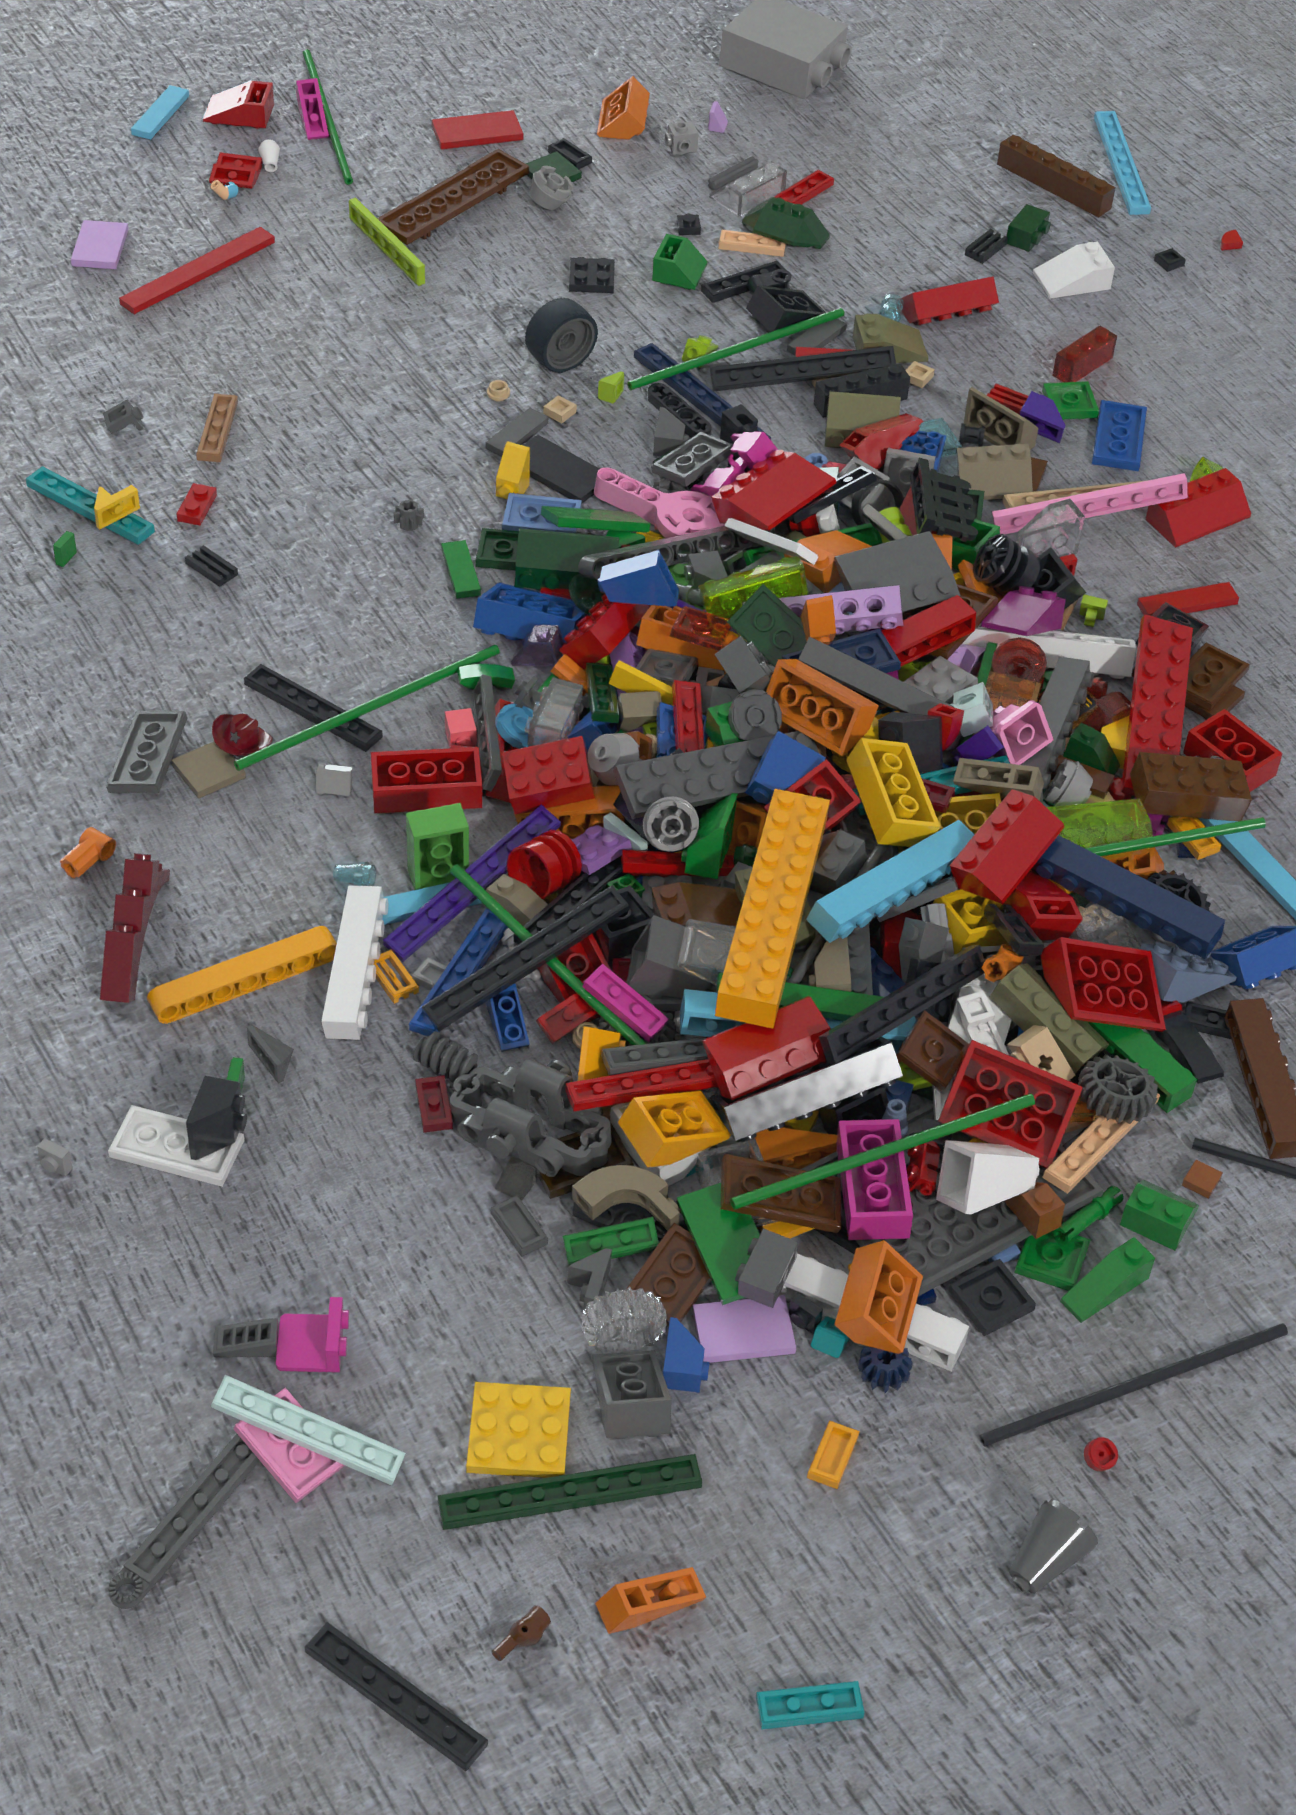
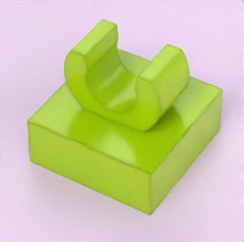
M1083 595L1079 615L1085 616L1084 625L1094 627L1096 619L1104 620L1108 600Z

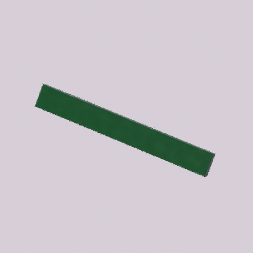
M696 1454L438 1495V1506L442 1528L447 1530L702 1488V1478Z

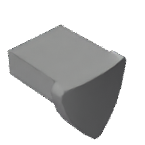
M319 763L316 772L317 794L324 795L326 793L350 796L352 792V767Z

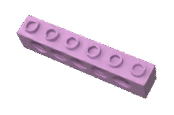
M899 585L779 598L798 617H801L806 600L832 595L836 635L847 631L866 632L876 628L893 629L897 626H903ZM873 609H880L878 612H870ZM849 611L854 612L852 615H844Z

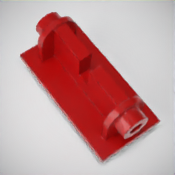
M934 1141L908 1150L910 1163L907 1168V1177L910 1192L915 1188L920 1190V1193L923 1195H931L936 1189L937 1172L934 1170L938 1168L940 1148Z

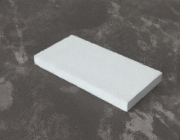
M131 1105L108 1153L109 1157L223 1187L244 1142V1134L239 1133L235 1143L199 1160H192L186 1128L187 1119Z

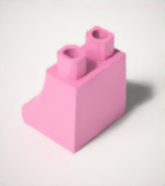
M1033 700L1028 701L1022 707L1010 704L1006 708L999 706L993 711V726L990 728L1003 745V748L993 755L995 758L1007 756L1010 764L1021 765L1054 740L1042 706Z

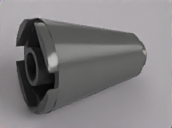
M1051 1499L1049 1502L1045 1500L1040 1506L1009 1570V1574L1012 1577L1010 1580L1011 1584L1021 1593L1026 1594L1030 1592L1035 1594L1091 1552L1098 1544V1539L1089 1526L1084 1530L1077 1523L1080 1517L1056 1500Z

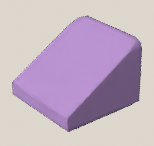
M714 101L709 112L708 129L709 131L724 133L728 120L719 103Z

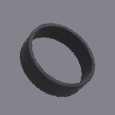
M877 480L855 492L851 511L857 526L866 524L861 512V503L865 492L871 486L877 483L886 486L894 497L895 507L899 509L904 501L900 489L890 481Z

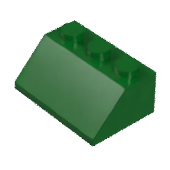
M731 793L702 812L696 837L687 847L683 848L681 862L686 863L685 873L718 879L732 841L737 793Z

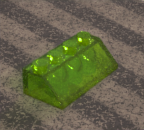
M798 556L785 557L768 565H758L754 569L741 573L735 572L728 577L709 580L702 585H698L700 598L709 624L731 618L742 607L743 602H746L762 584L778 598L807 595L805 569Z
M1141 799L1047 807L1064 823L1065 827L1059 836L1083 848L1153 836L1151 820Z

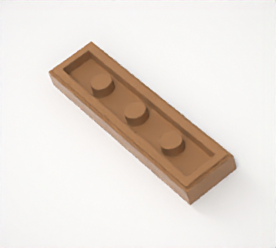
M214 394L196 453L197 460L221 462L237 408L238 396Z

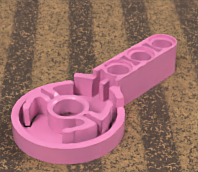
M601 468L597 472L594 495L597 498L626 512L637 514L653 524L654 529L658 530L665 538L725 526V524L719 522L711 496L695 491L663 493L612 468Z

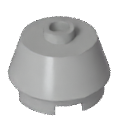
M542 166L539 171L533 174L530 195L541 207L555 210L571 198L573 184L567 176L563 179L555 173L556 168Z
M604 734L592 742L588 750V763L602 783L611 786L618 785L613 773L615 766L642 761L639 759L638 747L640 746L628 734Z
M1065 759L1057 768V774L1053 778L1049 789L1044 790L1043 799L1050 804V808L1074 812L1081 804L1084 805L1090 797L1093 778L1078 761L1073 762Z
M664 797L655 801L648 808L643 819V831L647 840L657 849L668 852L678 851L687 847L696 837L699 828V818L696 810L688 801L679 797Z

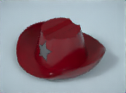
M222 714L214 720L212 725V735L216 745L226 753L235 756H247L269 746L273 740L270 734L258 727V721L250 718L248 714Z

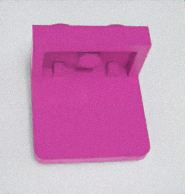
M330 1297L329 1314H283L280 1317L276 1368L279 1371L340 1372L341 1356L347 1355V1337H343V1329H349V1310L343 1309V1297Z

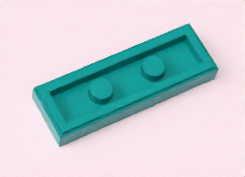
M858 1681L756 1692L761 1730L863 1719L865 1714Z

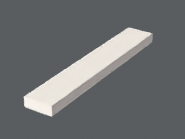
M729 518L725 524L727 528L742 538L813 565L818 559L817 554L800 543L733 518Z

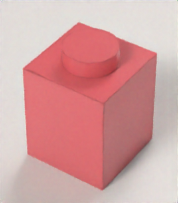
M471 708L445 711V732L449 748L451 745L477 747V729Z

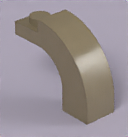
M628 1165L601 1168L586 1175L572 1186L573 1201L592 1220L613 1205L633 1203L647 1209L667 1231L673 1223L679 1225L680 1209L671 1198H668V1183L658 1175L643 1168Z

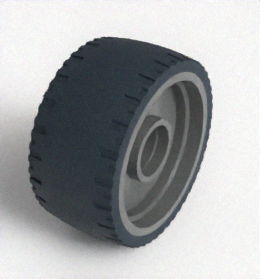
M557 298L547 302L533 315L526 328L525 344L540 364L552 372L563 373L576 368L587 359L597 342L598 326L593 317L581 305L569 298Z

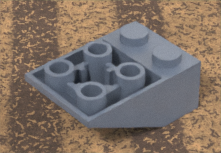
M1156 942L1155 945L1142 943L1140 948L1151 951L1159 996L1163 1001L1173 1002L1177 1000L1184 1003L1234 982L1237 978L1228 970L1229 967L1226 964L1213 959L1210 956L1211 953L1206 959H1203L1197 955L1190 954L1186 949L1178 945L1172 947L1160 942Z

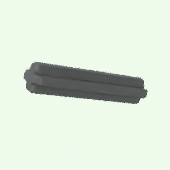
M753 156L709 178L708 187L712 188V190H717L757 169L758 159H755Z

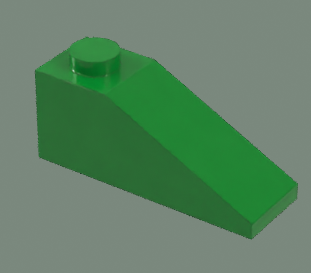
M1133 1237L1111 1251L1061 1298L1060 1302L1082 1323L1149 1279L1155 1257Z

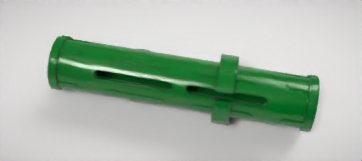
M1116 1186L1107 1188L1101 1197L1093 1198L1090 1204L1062 1223L1061 1227L1053 1230V1237L1062 1232L1063 1234L1056 1241L1061 1245L1068 1244L1070 1240L1096 1220L1107 1217L1109 1210L1123 1201V1194L1114 1198L1121 1190Z

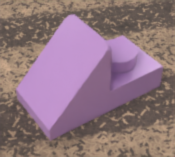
M961 644L948 658V661L968 673L976 675L980 669L985 648Z

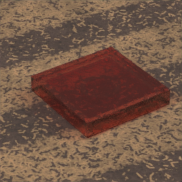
M684 606L671 629L670 637L720 651L732 627L727 623L729 620L727 618Z

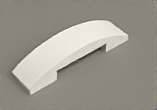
M984 990L957 998L959 1014L969 1042L974 1040L1009 1055L993 1021L995 1013Z

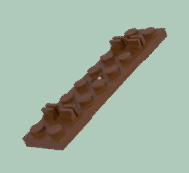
M496 149L468 165L467 168L377 219L406 245L419 238L425 240L431 236L430 231L495 193L501 195L503 192H506L508 185L529 174V166L504 151Z

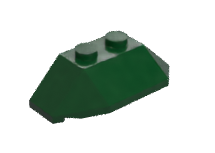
M769 198L752 208L742 219V224L746 225L751 232L792 246H814V248L821 249L830 238V234L812 209L806 208L801 204L784 201L782 198Z

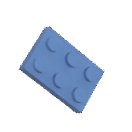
M509 493L502 530L519 531V528L577 533V528L557 527L541 515V507L581 508L582 500Z

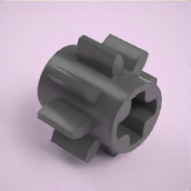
M405 500L399 506H395L394 523H400L401 529L413 531L418 525H423L424 508H418L417 502Z

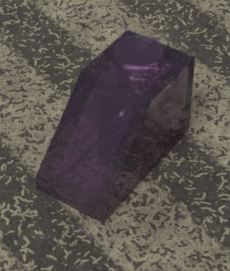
M535 625L518 645L510 661L511 665L555 666L563 656L559 650L564 645L559 625Z

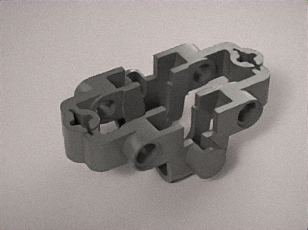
M527 1059L520 1068L508 1066L502 1073L486 1067H477L470 1074L459 1076L453 1083L454 1093L450 1097L452 1120L458 1125L457 1131L465 1141L485 1149L499 1158H506L515 1150L519 1152L520 1165L538 1173L541 1172L549 1177H554L562 1168L577 1176L587 1175L593 1168L601 1167L607 1163L608 1148L612 1143L610 1121L603 1116L602 1107L573 1111L565 1091L566 1083L574 1082L572 1072L565 1063L559 1060H552L546 1066ZM485 1092L497 1097L489 1104L487 1109L481 1107V1096ZM543 1095L546 1098L548 1116L551 1117L552 1126L562 1130L568 1129L581 1133V1147L578 1150L570 1148L562 1141L547 1135V1132L544 1131L541 1116L531 1112L529 1109L531 1096L540 1099Z

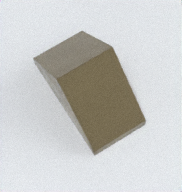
M660 692L620 693L617 701L619 709L617 730L622 729L630 732L657 720V707L662 702Z

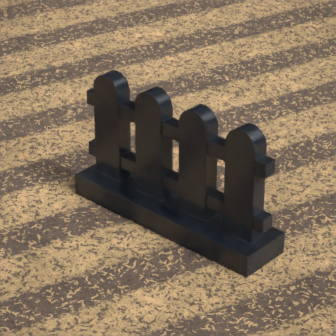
M919 457L910 475L917 534L935 531L937 535L943 536V534L954 536L960 538V541L963 542L975 540L978 531L970 525L973 524L976 516L973 512L969 511L973 504V499L967 495L971 489V484L966 480L960 479V476L954 475L951 477L937 473V470H930L929 461Z

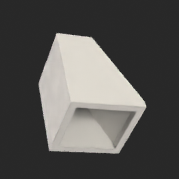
M946 1140L936 1200L965 1214H973L1035 1188L1036 1178L1039 1175V1158L1009 1145Z

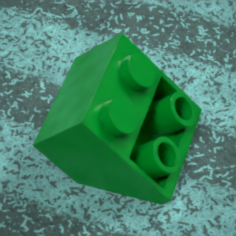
M666 233L653 258L652 281L695 290L707 267L708 261L688 238Z

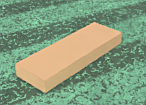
M721 230L718 249L784 257L786 243L755 233Z

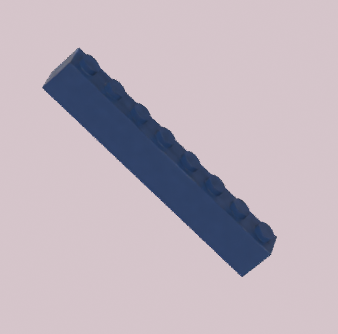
M1059 835L1031 869L1041 877L1062 885L1066 890L1073 891L1087 898L1090 902L1110 910L1117 916L1128 919L1140 928L1147 929L1161 936L1165 941L1172 942L1186 949L1190 954L1197 955L1203 959L1207 958L1222 937L1225 919Z

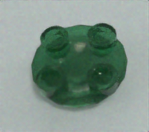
M579 574L575 575L569 584L570 597L582 612L591 615L589 610L598 602H603L601 597L605 593L600 591L598 580L585 578Z

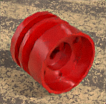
M557 830L546 831L514 848L508 855L507 860L508 876L526 884L541 899L547 898L559 889L576 881L580 876L582 868L581 856L576 845L567 835Z

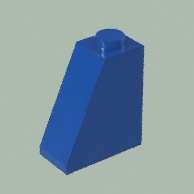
M659 550L602 566L601 575L598 578L600 591L606 594L609 602L669 607L677 605L679 588Z
M777 731L769 741L745 793L752 796L757 802L767 805L772 800L774 789L787 790L822 763L826 757Z

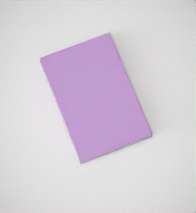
M83 220L71 257V265L74 267L117 269L128 233V223Z
M785 1295L778 1296L773 1308L751 1299H741L723 1306L721 1302L693 1304L692 1312L698 1342L705 1348L703 1361L712 1363L796 1354V1344Z

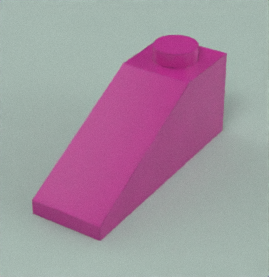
M318 79L296 80V97L307 140L329 138Z

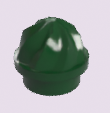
M749 844L736 846L734 866L737 862L753 867L757 848Z

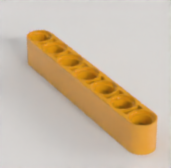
M318 926L156 986L149 991L147 1001L159 1022L171 1023L330 963L334 960L337 942L326 926Z

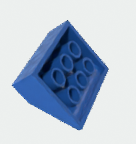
M499 582L478 597L473 627L481 629L480 632L484 634H503L509 640H528L529 644L534 646H544V644L553 646L554 650L560 652L559 649L566 642L564 637L572 630L578 629L576 624L585 616L591 615L589 610L594 605Z

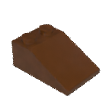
M684 882L651 888L655 916L716 937L717 941L734 936L741 911V904L735 889Z

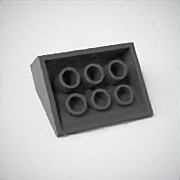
M930 531L834 557L845 591L899 585L903 617L918 614L956 595L960 596L953 572ZM873 609L870 612H878L880 609Z

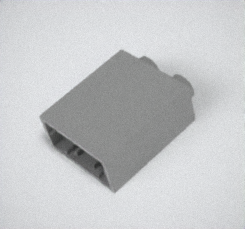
M754 0L723 29L719 66L806 99L817 87L824 88L828 84L832 72L836 68L844 69L847 65L852 51L851 45L846 44L848 26L782 0Z

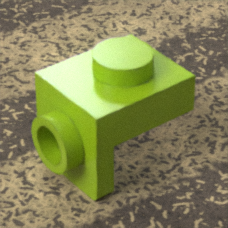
M699 335L698 338H688L682 355V361L686 362L715 352L718 349V345L711 343L712 339L703 335Z

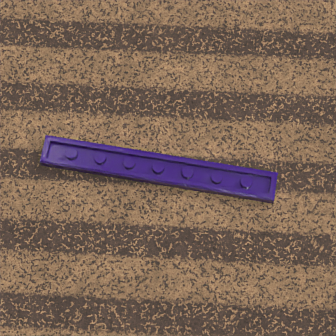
M540 805L466 868L465 871L486 890L498 878L508 872V855L514 848L546 831L557 830L561 822L543 805ZM455 878L384 938L383 945L387 949L392 950L401 962H404L475 901L477 897Z

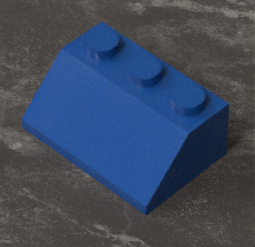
M1272 925L1214 949L1210 952V956L1226 964L1229 967L1228 970L1237 977L1236 981L1229 983V985L1242 986L1243 989L1254 988L1259 985L1258 981L1262 979L1271 980L1278 978L1282 975L1281 972L1286 969L1296 970V926Z

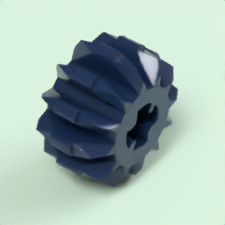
M864 1347L860 1354L861 1359L858 1361L859 1372H862V1382H871L872 1390L880 1386L884 1393L889 1390V1386L898 1391L901 1384L907 1383L909 1380V1371L912 1369L913 1363L912 1359L908 1357V1348H904L903 1353L896 1354L873 1347Z

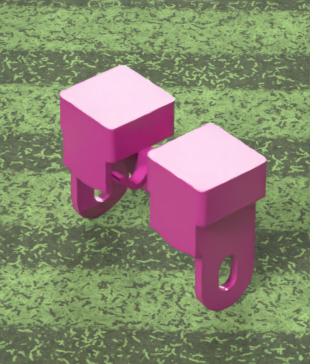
M754 431L753 433L733 434L731 439L734 444L730 450L731 452H738L740 457L734 461L733 455L730 454L728 457V462L731 465L730 468H716L706 479L704 485H693L691 491L704 493L712 497L719 492L721 487L731 484L738 475L745 473L744 469L747 466L752 469L754 464L764 461L770 457L773 451L778 449L765 432Z

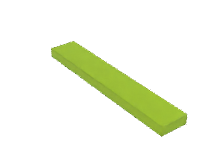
M356 197L350 199L349 218L416 285L425 284V265Z

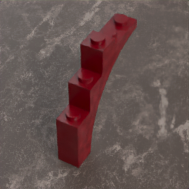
M134 853V858L125 859L122 893L115 895L113 929L107 930L105 935L100 1000L125 1003L135 1000L140 957L149 917L160 889L169 881L170 869H162V864L158 860H151L150 854Z

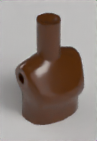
M534 1605L524 1617L512 1625L507 1637L492 1650V1655L498 1661H502L515 1647L532 1646L538 1643L544 1631L551 1624L550 1617L545 1610L538 1605Z

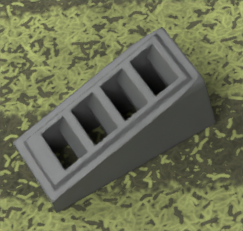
M278 1318L216 1326L213 1357H276L279 1335ZM224 1336H230L229 1345L223 1346ZM236 1336H242V1343L236 1344ZM249 1336H255V1340L249 1342ZM261 1336H267V1339L261 1340Z

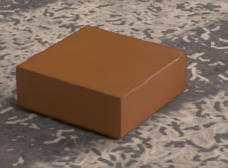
M1195 1160L1185 1176L1182 1186L1209 1199L1221 1180L1223 1172Z

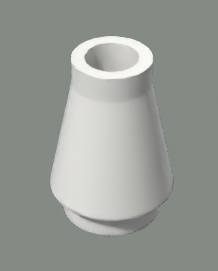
M264 140L260 144L258 152L262 157L265 170L274 172L278 168L280 148L275 141Z

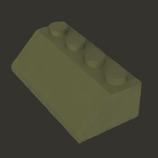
M1028 963L1018 965L998 983L989 996L1024 1032L1033 1025L1048 1027L1075 1075L1084 1068L1088 1061H1092L1095 1056L1097 1057L1109 1046V1043L1087 1021L1073 1020L1069 1017L1050 985Z

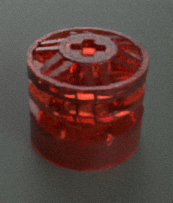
M1021 637L1008 639L998 646L993 654L990 675L992 689L998 697L1030 692L1033 693L1035 698L1043 688L1047 665L1045 653L1041 647L1034 641Z

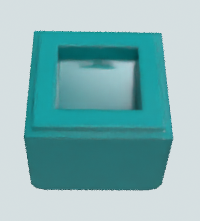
M825 1316L816 1327L811 1347L832 1357L839 1358L850 1338L834 1325L836 1319Z

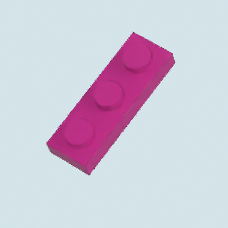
M604 964L584 981L582 987L647 1042L669 1020V1018Z

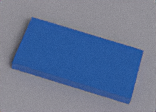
M1101 400L1092 458L1093 465L1139 472L1147 407Z

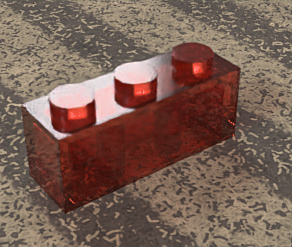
M1099 325L1056 353L1052 376L1062 382L1079 381L1113 358L1117 335Z

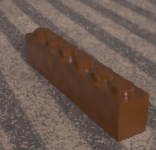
M1014 134L1000 143L997 165L1098 218L1111 210L1116 187L1110 185L1105 180H1101L1089 172L1079 169L1072 163L1066 162Z
M1264 998L1231 1000L1224 1018L1230 1030V1037L1269 1159L1296 1157V1085L1294 1080L1289 1077L1287 1071L1288 1061L1286 1056L1282 1055L1280 1037L1278 1032L1274 1031L1272 1025L1271 1010L1267 1009Z

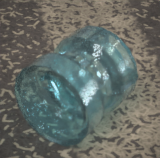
M896 294L885 295L881 301L879 315L899 322L903 310L902 298Z

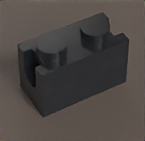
M742 404L723 411L720 439L734 444L731 436L733 434H743V432L753 433L757 431L758 419Z

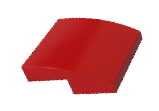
M219 152L217 163L213 164L209 183L212 184L213 181L219 180L223 185L226 184L228 186V182H233L238 187L252 189L262 168V157Z

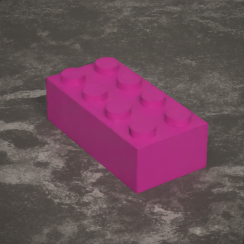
M899 1119L839 1121L836 1142L838 1160L901 1139ZM904 1151L840 1173L848 1240L910 1238L913 1211Z

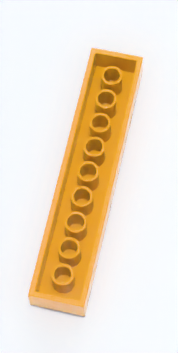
M774 789L719 986L715 1016L774 1028L826 826L830 800Z

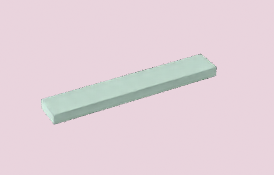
M227 1375L224 1376L211 1404V1407L391 1486L406 1454Z

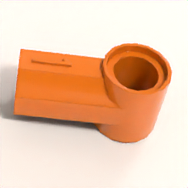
M564 654L552 668L551 672L571 688V693L583 696L586 693L588 694L585 670Z
M89 827L82 833L79 844L60 860L61 867L70 877L74 879L80 877L99 859L102 861L108 860L116 849V841L99 830Z
M1002 944L998 953L986 959L982 966L985 979L993 983L1002 980L1021 964L1024 956L1016 954L1011 946Z

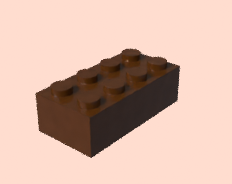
M1139 752L1130 772L1139 813L1242 821L1252 801L1241 761Z

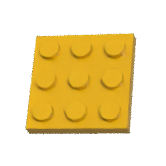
M475 1382L466 1473L539 1478L565 1475L571 1388Z

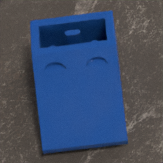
M918 430L916 434L907 437L902 442V447L899 450L936 456L934 470H937L938 473L947 436L934 431L924 432Z

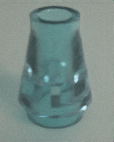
M369 862L336 864L333 870V878L335 881L345 882L354 886H374L376 867L375 865H370Z

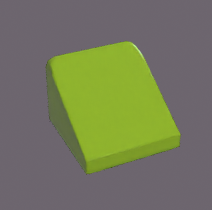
M620 371L599 380L598 399L612 404L616 402L624 391V372Z

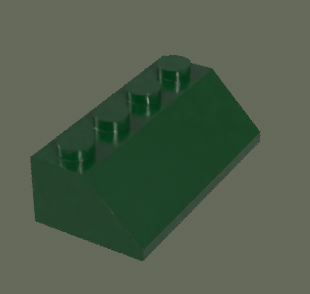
M519 528L514 587L572 589L573 591L590 590L593 591V594L604 595L605 593L600 591L598 580L583 577L579 573L578 565L580 560L586 555L618 549L619 537Z

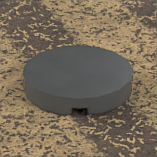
M752 689L739 694L732 701L729 708L728 721L733 733L740 740L748 741L774 736L781 726L782 712L774 697L772 698L763 690Z

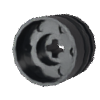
M997 534L991 537L978 552L974 562L973 573L977 580L1005 596L1010 591L1019 590L1020 586L1032 587L1039 574L1041 562L1039 556L1029 549L1020 546L1019 543L1005 534Z

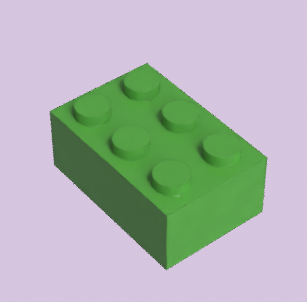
M461 803L406 813L407 867L414 890L450 883L456 878L450 873L451 868L456 864L464 870L469 867V826Z

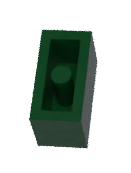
M1026 204L1008 225L1007 244L1029 252L1034 245L1039 244L1041 237L1048 233L1051 222H1049L1050 212Z

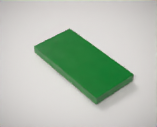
M541 507V515L557 527L645 533L650 531L651 523L633 512Z
M721 1182L677 1197V1205L722 1306L745 1298L738 1295V1282L735 1281V1277L741 1263L746 1264L750 1257L747 1253L753 1238L759 1239L760 1236L752 1216L721 1209Z

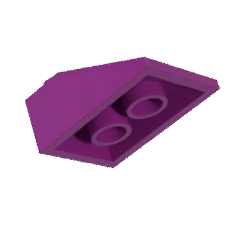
M1020 586L1019 590L1010 591L984 618L981 627L1022 636L1058 630L1062 627L1066 599L1057 597L1055 592L1042 591L1040 594L1034 592L1032 587Z

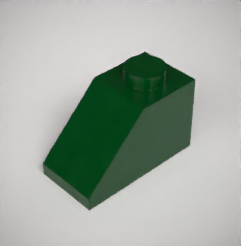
M1080 723L1070 736L1063 757L1115 775L1120 768V763L1105 734Z

